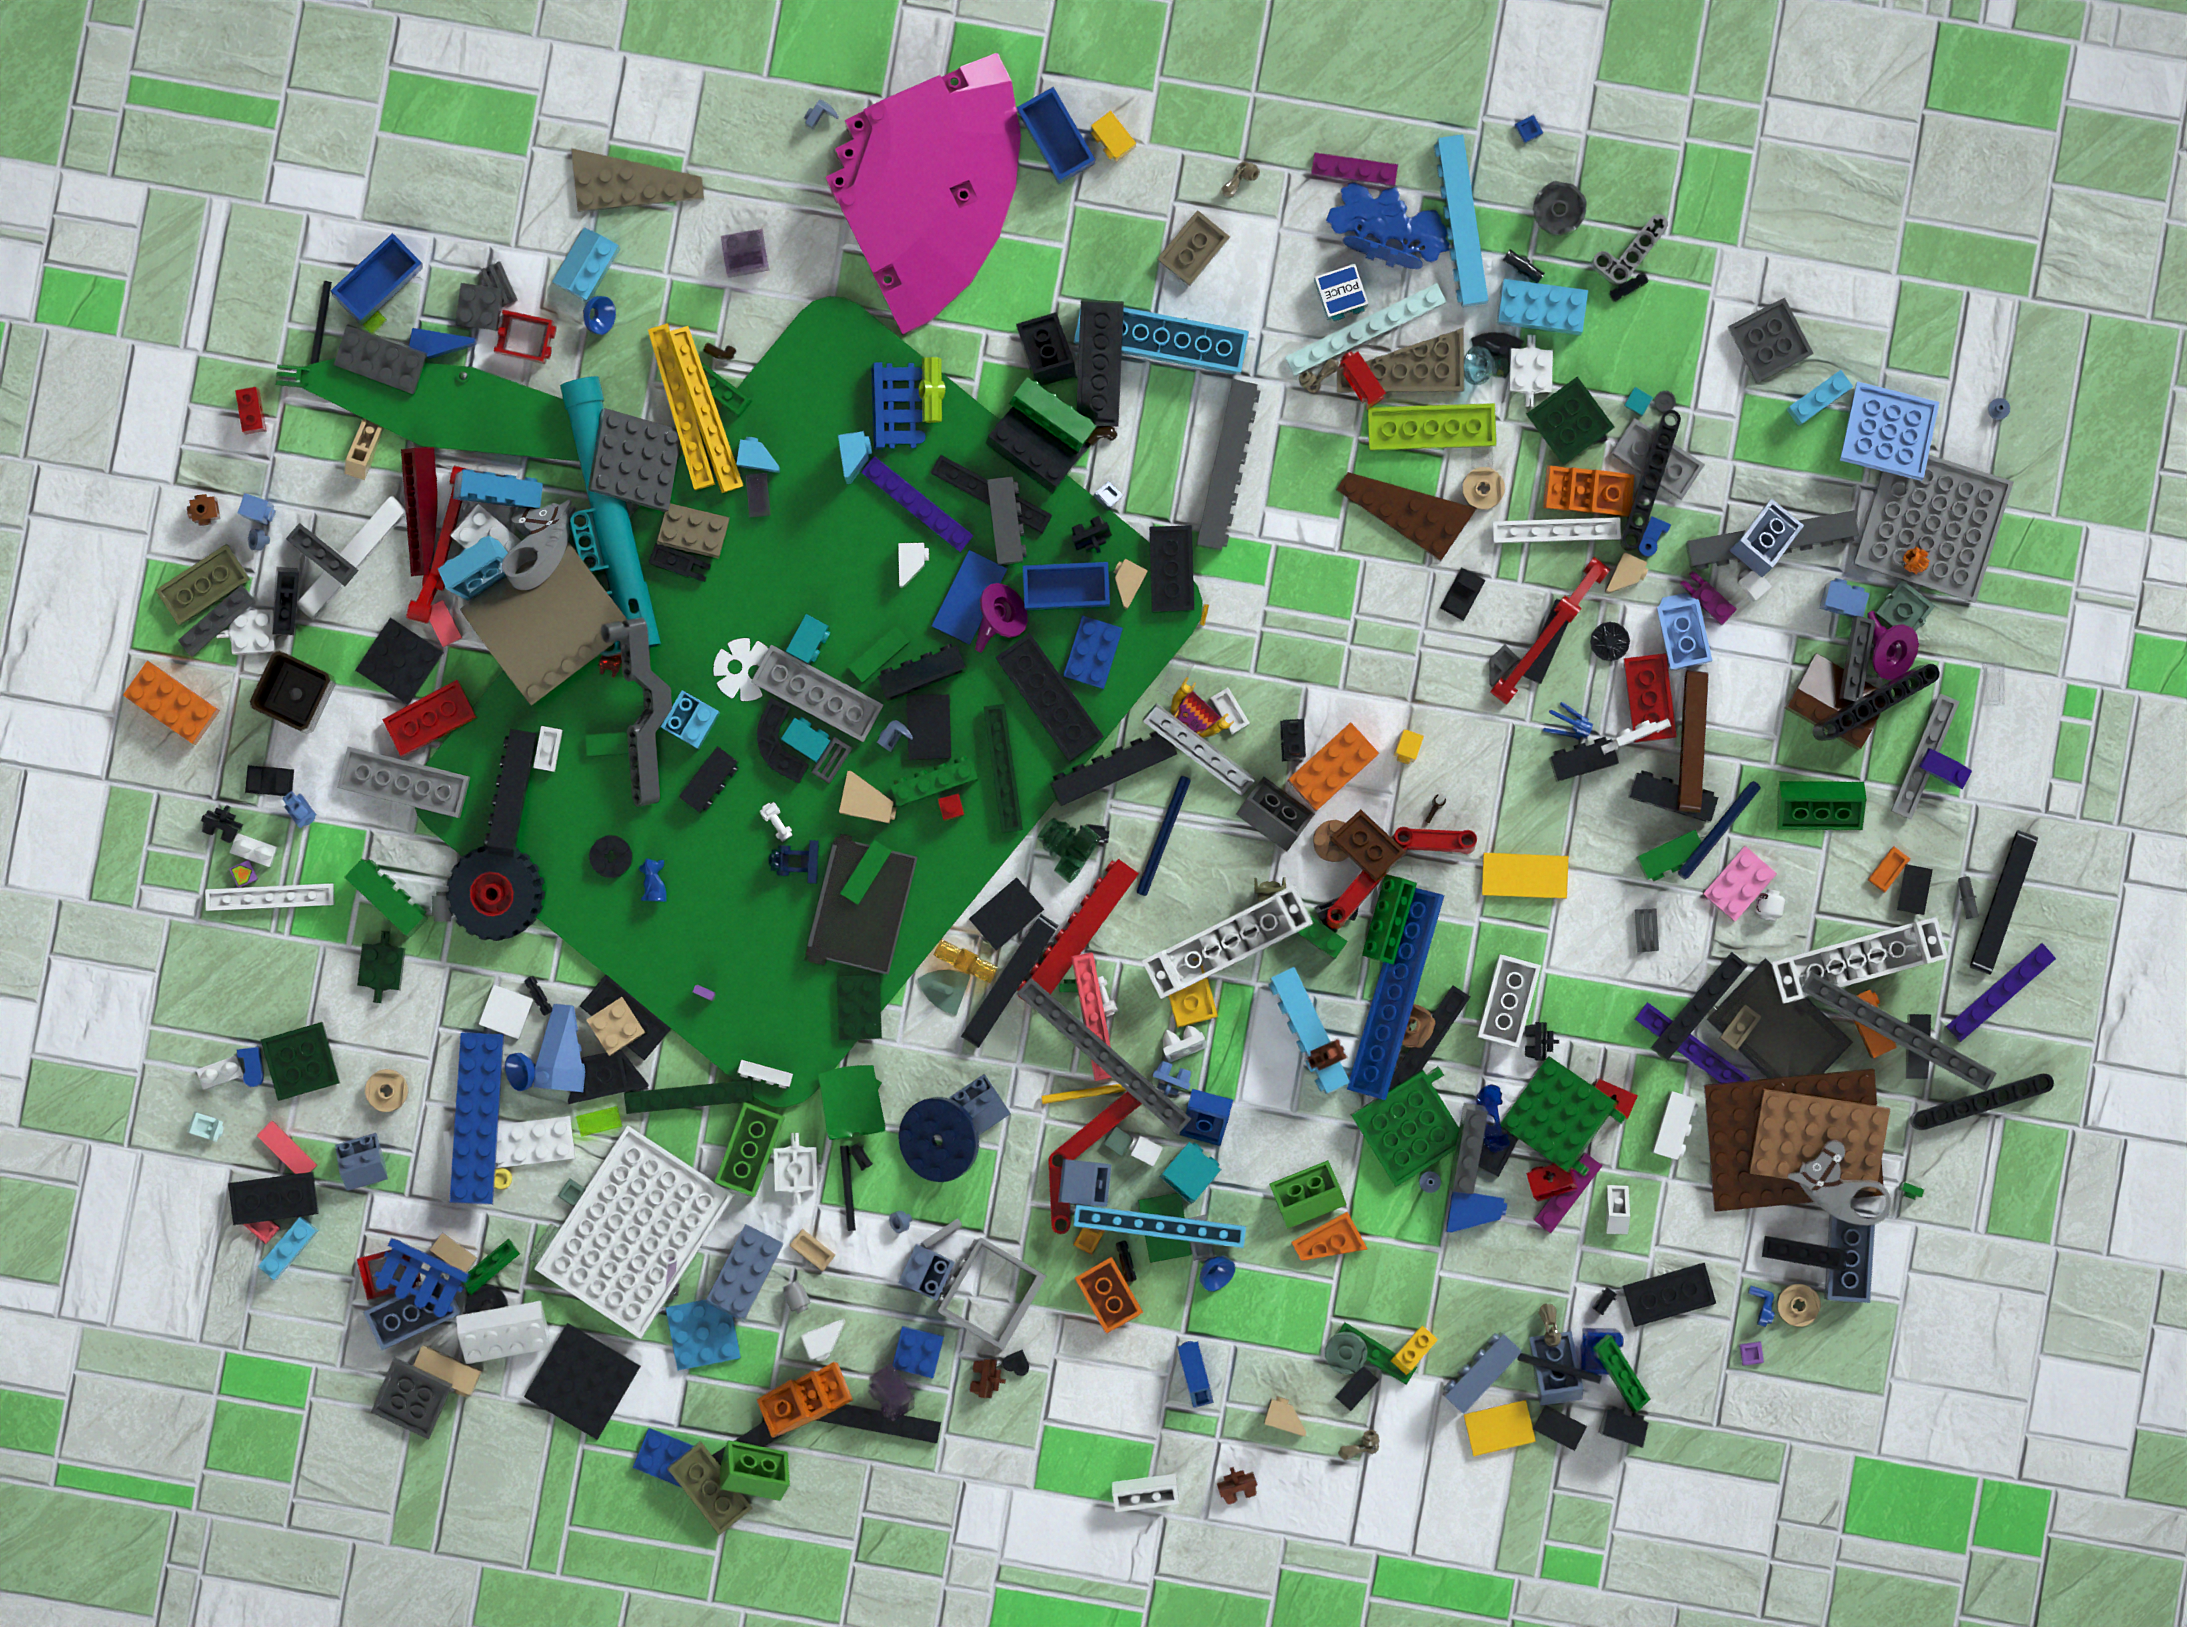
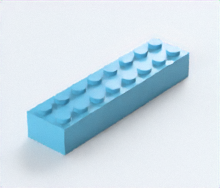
M1124 308L1122 353L1241 376L1249 331ZM1080 313L1074 339L1075 345H1079Z

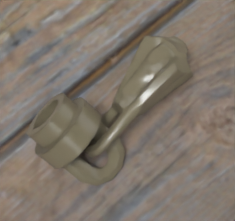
M1239 163L1236 169L1237 174L1221 188L1223 195L1233 198L1242 178L1248 181L1256 180L1260 174L1258 167L1253 163Z
M1328 359L1317 377L1312 372H1303L1299 376L1300 385L1310 393H1317L1321 387L1320 382L1339 370L1338 361L1336 359Z
M1545 1303L1538 1311L1546 1329L1544 1342L1550 1347H1556L1561 1342V1334L1556 1324L1557 1309L1553 1304Z
M1374 1430L1364 1432L1362 1437L1363 1444L1340 1447L1339 1457L1346 1461L1365 1451L1369 1454L1376 1453L1379 1450V1435Z

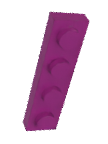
M1315 152L1311 174L1395 187L1398 164Z
M1587 1153L1579 1160L1580 1163L1589 1169L1586 1175L1583 1176L1572 1169L1578 1189L1551 1197L1534 1219L1536 1223L1549 1233H1552L1602 1168V1165Z

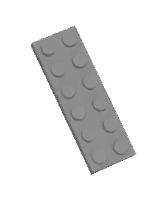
M773 645L768 649L751 683L863 743L884 706Z
M347 747L337 788L460 818L470 777Z

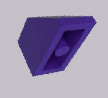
M1931 748L1927 749L1919 765L1920 768L1944 783L1962 790L1972 773V770L1958 761Z

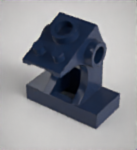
M810 840L809 851L791 850V846L778 845V849H773L768 858L769 866H771L770 871H777L776 875L789 876V872L808 873V884H817L819 841ZM789 855H801V868L788 867Z

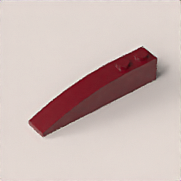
M434 447L401 449L411 577L428 575L437 523V476Z

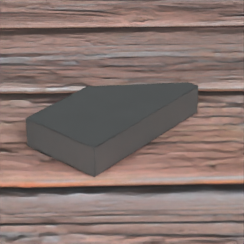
M1505 644L1489 659V685L1491 687L1519 660Z

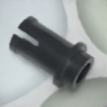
M857 1143L849 1148V1155L854 1157L861 1171H863L873 1163L864 1151V1145Z
M1608 1287L1605 1290L1602 1289L1603 1293L1594 1306H1592L1601 1315H1604V1312L1613 1300L1616 1301L1617 1293Z

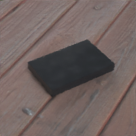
M949 694L907 696L908 730L913 737L912 740L908 738L909 760L951 758Z
M1016 877L973 914L969 920L997 951L1039 915L1044 908Z

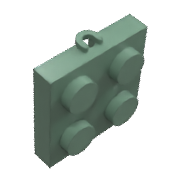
M1901 580L1892 593L1889 592L1884 598L1886 600L1875 614L1891 627L1904 624L1916 631L1919 626L1922 627L1925 624V619L1935 608V605L1905 581Z

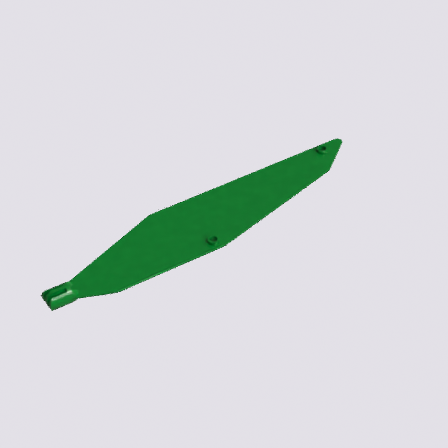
M336 358L303 367L277 364V369L297 372H276L277 378L296 380V382L276 380L275 385L303 388L422 447L580 462L568 410L565 409L562 398L474 367L425 363L414 394L335 366ZM463 373L467 374L465 380L460 379V375Z

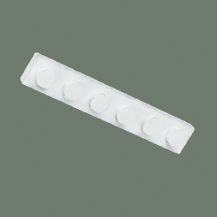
M1620 518L1492 522L1493 543L1621 539Z
M334 884L205 889L206 911L335 905Z

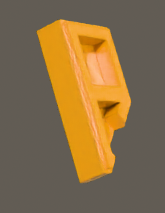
M1082 1227L1073 1245L1092 1255L1105 1230Z

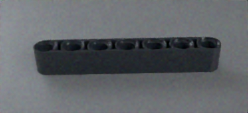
M1675 410L1666 411L1659 420L1620 539V544L1626 551L1635 550L1642 541L1681 422L1680 414ZM1672 416L1675 419V425H1667L1665 417ZM1659 436L1667 437L1669 444L1666 446L1661 445L1658 441ZM1659 456L1662 459V465L1657 466L1653 464L1652 457ZM1646 476H1653L1656 484L1653 486L1648 485L1645 481ZM1644 495L1648 497L1649 505L1644 506L1640 504L1639 496ZM1635 515L1640 516L1643 520L1642 525H1635L1632 517ZM1626 536H1634L1636 544L1633 546L1626 543Z
M1925 664L1909 670L1816 723L1812 731L1813 736L1818 741L1832 740L1936 682L1940 675L1938 667L1934 664ZM1908 680L1911 681V687L1908 685ZM1892 689L1894 690V697L1892 696V693H1891V690H1892ZM1875 698H1876L1877 701H1878V705H1877V706L1875 705ZM1858 708L1861 709V715L1858 714ZM1842 717L1844 719V725H1842L1841 723ZM1825 726H1826V728H1827V730H1828L1827 735H1826L1825 732H1824Z
M2017 830L2014 835L1971 959L1970 968L1989 975H1991L2037 845V836Z
M1040 914L961 1035L962 1038L977 1048L981 1046L1059 926L1058 924Z
M2036 1074L1988 1089L1987 1091H1981L1917 1111L1912 1114L1910 1124L1916 1130H1927L2049 1092L2054 1086V1080L2049 1074ZM2041 1077H2045L2048 1081L2045 1089H2041L2038 1085V1080ZM2021 1083L2027 1086L2028 1090L2025 1095H2020L2018 1092V1086ZM2000 1090H2005L2007 1093V1099L2003 1102L1997 1097ZM1980 1096H1984L1987 1100V1104L1983 1108H1980L1977 1104V1099ZM1960 1102L1965 1103L1967 1106L1964 1114H1960L1957 1111V1105ZM1940 1108L1946 1111V1118L1942 1121L1936 1116ZM1919 1115H1923L1926 1118V1124L1922 1127L1916 1123V1118Z

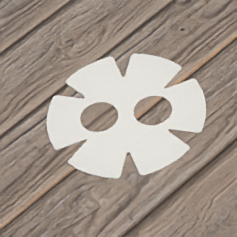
M749 638L729 642L728 646L733 655L721 649L714 662V676L727 675L717 682L718 687L730 698H734L740 688L741 701H751L762 697L759 687L751 683L752 679L748 676V669L753 665L760 666L768 648L757 641L750 651ZM736 659L742 663L740 673L731 674L728 671L727 666L731 660Z

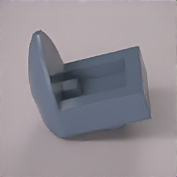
M820 99L813 109L809 108L804 117L806 119L805 125L814 130L823 113L839 119V116L828 103Z
M895 720L890 722L887 728L880 733L877 743L891 752L902 734L911 740L913 737L902 723Z

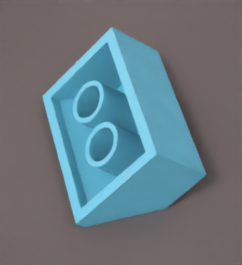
M583 228L552 283L588 303L619 253V245L596 232Z
M864 431L838 435L844 477L847 484H851L868 462V454H872L869 436L865 437Z
M491 536L483 537L472 547L464 549L460 555L446 561L443 566L438 568V571L448 591L469 601L506 577L502 569V562L508 552L498 540Z

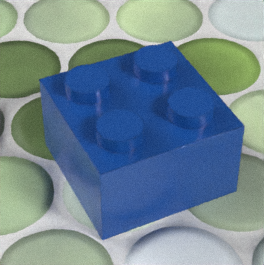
M902 1326L892 1368L934 1378L944 1336Z

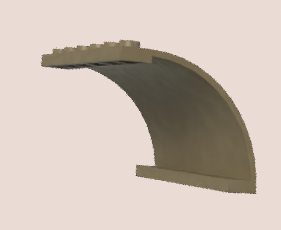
M569 541L557 568L539 586L530 590H518L512 586L506 576L460 608L479 638L530 705H533L614 643L603 641L601 637L602 624L618 621L622 623L624 620H627ZM537 560L524 563L517 569L515 574L528 571Z

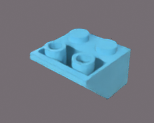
M682 690L661 728L693 747L700 749L720 712Z

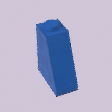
M1452 1191L1446 1232L1451 1233L1500 1220L1501 1216L1506 1214L1507 1203H1504V1198Z
M1198 1341L1184 1342L1181 1346L1177 1347L1193 1408L1214 1403Z

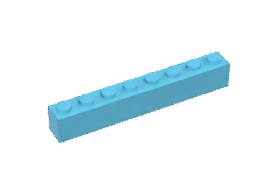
M1462 134L1441 137L1437 139V144H1434L1435 157H1439L1440 165H1437L1438 177L1443 179V186H1440L1441 197L1446 199V206L1443 207L1444 217L1449 219L1450 225L1446 230L1448 240H1452L1453 248H1450L1451 261L1455 260L1456 269H1453L1454 282L1458 281L1459 289L1456 290L1457 302H1461L1462 307L1487 304L1488 294L1464 136Z
M1076 1204L1074 1226L1241 1248H1244L1246 1226L1079 1204Z

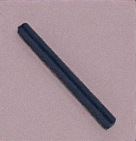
M1181 776L1137 888V893L1142 896H1147L1190 785L1191 779Z
M1752 781L1748 784L1678 871V875L1686 880L1691 876L1758 793L1761 787L1757 782Z

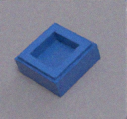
M1534 114L1515 124L1524 144L1543 134Z

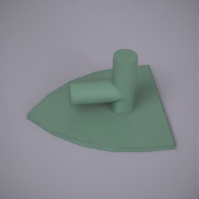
M937 970L927 973L917 980L921 990L930 1002L945 1012L957 1015L971 976L954 970Z

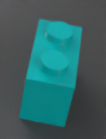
M806 614L786 652L808 665L811 661L815 662L821 652L818 650L821 642L825 644L830 636L829 626Z
M802 717L799 720L794 718L781 740L818 763L831 743L828 739L830 735L821 729H818L816 732L810 728L811 723Z

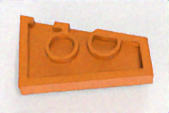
M1348 1212L1291 1242L1301 1261L1367 1249Z

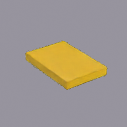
M1199 957L1193 958L1192 960L1199 961ZM1202 964V965L1200 966V968H1201L1202 974H1204L1205 971H1204V967H1203V964ZM1207 977L1168 996L1177 1028L1218 1017Z
M1526 1400L1463 1414L1473 1456L1536 1442Z

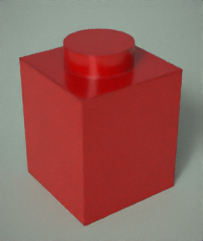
M959 794L938 799L944 821L964 816Z

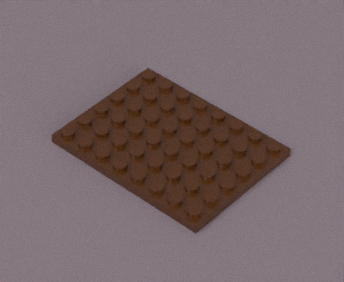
M1863 1069L1704 1085L1714 1211L1814 1202L1806 1194L1799 1182L1749 1173L1763 1089L1877 1106L1875 1070ZM1881 1161L1878 1182L1884 1186ZM1876 1189V1192L1858 1190L1853 1198L1883 1196L1884 1194L1879 1189Z

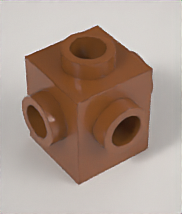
M207 494L194 496L193 500H189L190 506H187L188 518H192V521L198 523L199 526L210 525L212 520L221 519L218 499L215 496L207 497Z

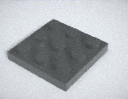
M1785 297L1727 327L1756 383L1814 354Z
M395 1357L392 1360L371 1413L429 1440L453 1384Z

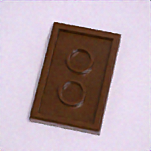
M1361 809L1331 836V841L1375 882L1406 854V851Z

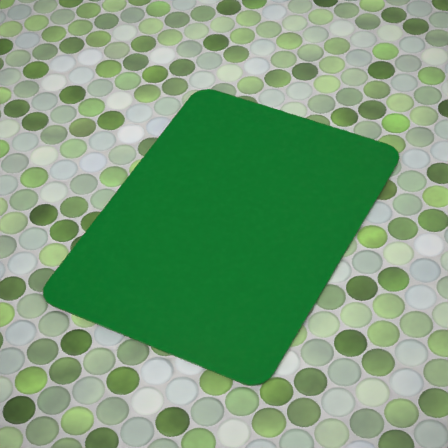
M834 296L814 300L801 310L737 387L739 391L752 400L740 417L725 406L718 410L735 463L737 464L740 439L745 440L746 437L758 438V442L764 445L780 467V473L737 466L743 486L722 493L704 443L715 485L695 491L684 453L677 460L670 504L730 518L719 559L672 548L711 565L710 570L702 569L697 565L692 567L691 572L704 575L706 577L705 582L691 577L687 578L648 563L655 543H657L665 512L640 505L630 517L644 582H647L661 642L659 646L649 648L650 669L671 688L672 706L683 690L720 712L700 749L693 747L661 728V725L655 732L660 791L659 802L645 806H635L632 800L629 754L588 757L586 755L585 735L627 732L628 727L636 722L644 710L643 688L635 681L625 680L622 671L621 654L614 656L599 654L533 705H530L503 670L472 707L477 718L453 730L424 765L470 777L460 818L415 807L417 816L425 826L462 857L470 851L484 846L486 833H490L491 826H488L490 813L494 814L495 807L492 806L493 796L498 794L499 787H496L497 776L502 774L503 769L500 768L501 756L506 754V749H504L505 736H509L510 729L536 733V746L516 844L519 852L528 854L531 857L530 861L533 864H537L540 869L538 870L539 876L544 879L542 888L545 891V899L542 900L541 905H543V908L536 918L605 975L609 976L734 1081L752 1079L753 1096L769 1106L786 1108L803 1103L812 1096L820 1087L818 1074L835 1069L858 1041L839 1040L837 976L880 975L881 1012L1055 802L1056 797L1049 783L1053 781V776L1064 772L1066 775L1073 772L1072 768L1074 766L1087 763L1193 634L1201 619L1203 604L1198 585L1194 582V611L1152 612L1150 542L1110 509L1107 511L1093 495L1068 475L1052 494L988 446L986 440L1001 420L943 373L942 381L945 384V395L942 399V422L916 423V431H923L926 436L924 442L916 444V448H910V444H895V448H889V444H885L883 449L874 450L871 365L882 362V368H886L887 363H892V368L908 367V363H914V367L922 369V358L924 357L863 307L847 298ZM922 378L914 381V388H919ZM883 381V389H887V381ZM893 381V389L908 388V381ZM922 400L915 402V409L922 410ZM884 402V410H888L887 402ZM893 402L894 410H909V402ZM884 423V431H888V423ZM894 423V431H910V423ZM864 431L865 437L869 436L872 454H868V462L851 484H847L844 477L838 435ZM940 455L987 480L1013 477V482H1018L1019 494L1015 495L1053 515L1043 534L1023 524L1024 536H1020L1021 545L1025 544L1027 557H1023V563L1001 565L1007 568L1001 584L1007 585L1016 591L1024 602L1023 566L1108 562L1110 607L1027 610L1028 622L1025 630L1020 635L1008 638L996 633L990 638L982 653L975 650L980 626L970 645L932 627L969 550L998 564L991 506L932 475L931 471ZM874 456L974 535L961 553L861 473ZM1097 516H1100L1104 522L1108 523L1112 536L1105 538L1106 543L1099 546L1101 552L1097 553L1095 548L1087 551L1085 547L1076 550L1072 539L1073 526L1082 524L1085 531L1092 528L1090 520ZM898 543H924L925 548H929V561H925V567L904 588H900ZM1125 559L1148 571L1128 610L1123 607L1115 581L1117 574L1113 573L1119 561L1123 563ZM594 561L588 568H593L595 566ZM605 571L592 573L607 592L609 586ZM628 603L630 612L636 614L634 605ZM807 614L828 625V631L831 632L826 643L821 642L818 648L821 652L815 662L811 661L809 665L878 701L884 706L863 743L760 687L762 697L758 699L741 701L740 688L734 698H730L717 685V682L727 675L714 676V662L717 654L723 649L733 655L728 643L742 638L750 639V651L755 643L759 641L768 649L773 645L786 652ZM1082 616L1123 628L1104 689L1063 677ZM897 626L910 642L866 681L861 683L848 667L893 627ZM1029 633L1104 736L1070 762L995 658ZM952 644V647H958L966 667L965 672L887 702L877 677L881 675L880 671L890 667L893 670L901 667V663L911 659L913 662L921 660V655L932 652L934 655L941 652V647ZM610 645L605 650L612 651L614 649V645ZM736 659L731 660L727 666L728 671L731 674L740 673L742 663ZM753 665L748 669V676L751 679L756 674L759 668L758 665ZM949 694L951 758L909 760L908 737L903 734L891 752L877 743L880 733L892 721L897 720L908 729L907 696ZM771 698L790 707L780 728L779 742L783 750L789 755L809 764L800 784L773 770L760 753L757 743V729ZM1005 704L1023 826L1021 831L1002 833L984 713L985 706ZM801 717L811 723L810 728L816 732L818 729H821L830 735L828 737L830 741L836 737L852 748L830 784L811 773L817 765L815 761L781 740L794 718L798 720ZM541 726L563 730L555 772L533 768ZM837 743L818 770L819 773H822L839 746ZM718 746L739 762L737 765L739 770L732 778L728 777L726 779L724 790L719 795L716 793L711 799L713 804L708 811L705 812L703 810L699 813L679 798V796ZM845 748L841 750V752L835 759L834 763L828 770L827 774L825 775L827 778L830 776L833 769L839 762L840 758L846 751ZM964 756L967 759H972L978 780L901 807L897 806L891 786L895 785V780L906 777V780L915 778V773L924 770L927 773L935 771V766L944 763L947 766L955 764V759ZM848 771L855 773L894 802L893 807H897L895 820L891 819L890 824L839 813ZM959 794L964 816L944 821L938 799ZM774 802L781 812L777 816L785 828L789 826L792 830V836L783 842L776 837L778 831L771 820L766 822L759 812L768 803ZM604 836H618L627 842L632 850L633 860L630 868L617 878L601 876L593 869L590 863V850L598 839ZM835 837L871 845L873 840H876L892 851L918 857L889 975L806 955ZM810 840L819 841L817 884H808V873L789 872V876L776 875L777 871H770L771 866H769L768 858L773 849H778V845L791 846V850L809 851ZM843 850L819 947L881 962L891 920L885 919L888 906L895 907L905 865L886 861L863 899L857 905L840 893L864 855ZM610 851L609 854L605 855V858L609 860L608 863H612L613 859H617V855ZM789 855L788 867L801 868V855ZM646 859L655 860L656 862L664 860V866L658 872V876L665 885L667 902L641 901V897L645 894L643 884L645 874L639 870V867L643 865ZM695 985L715 992L714 1000L711 1001L693 993ZM741 1060L793 1074L790 1087L787 1086L785 1089L779 1087L777 1083L771 1085L767 1084L766 1080L761 1079L760 1082L753 1080L752 1076H748V1078L740 1076L741 1073H738Z

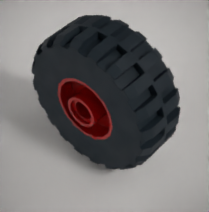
M485 845L465 854L452 868V875L448 878L446 885L449 887L446 893V900L450 901L451 907H449L451 915L454 914L457 918L455 922L460 927L464 926L468 934L472 936L477 935L482 940L501 941L525 931L535 922L537 915L543 908V905H541L542 900L545 899V891L542 888L544 879L539 876L538 870L540 869L537 864H533L530 861L531 857L526 853L522 854L519 852L518 848L515 849L514 857L488 854V846ZM494 889H496L498 896L494 894Z

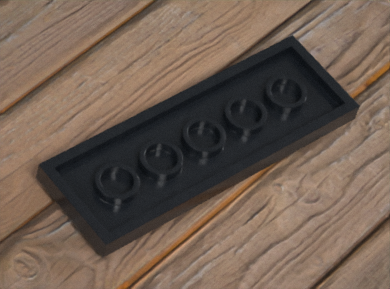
M1081 299L1077 412L1083 417L1091 419L1095 425L1118 427L1124 302Z
M1030 633L995 657L1069 762L1104 737Z

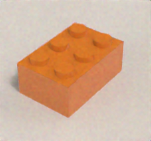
M1112 1256L1074 1277L1106 1334L1143 1313Z

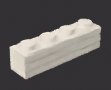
M741 1060L738 1070L742 1077L748 1078V1076H752L753 1080L760 1082L761 1079L766 1080V1083L771 1085L777 1083L779 1087L785 1089L787 1086L790 1087L793 1077L791 1073Z

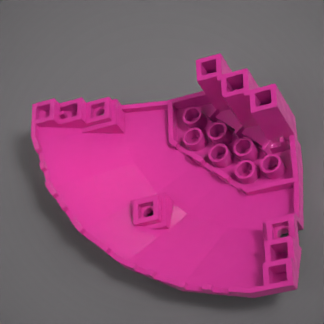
M998 53L961 66L959 69L943 77L940 75L883 99L863 109L864 111L846 119V129L852 140L835 148L842 169L825 177L827 185L836 203L839 204L902 335L932 321L973 282L990 251L997 243L1016 190L1021 132L1012 81ZM952 79L959 81L956 86L951 85L950 82ZM967 192L968 197L962 199L960 193ZM890 276L892 278L891 283H885L884 278Z

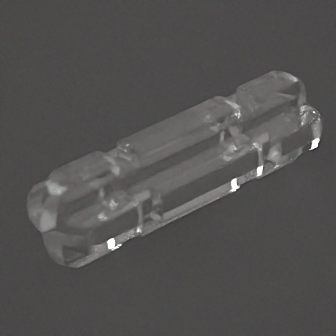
M549 1224L545 1230L547 1232L543 1233L534 1247L536 1249L530 1253L529 1259L533 1262L538 1263L542 1254L546 1252L553 1241V1237L559 1232V1228L554 1224Z

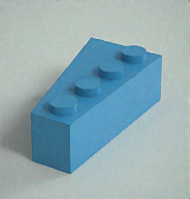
M462 469L461 472L455 474L453 499L518 508L540 509L543 483L537 482L536 478L525 477L524 480L516 479L514 475H504V477L495 476L496 473L483 472L482 474L469 469Z

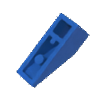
M412 328L409 347L428 353L427 358L432 359L475 346L477 340L471 337Z

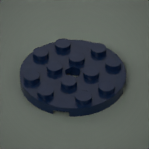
M931 1097L914 1104L905 1113L899 1127V1146L908 1166L922 1178L933 1182H948L964 1175L974 1164L979 1151V1134L973 1125V1118L959 1103L944 1097ZM936 1134L942 1137V1145H937L934 1137Z

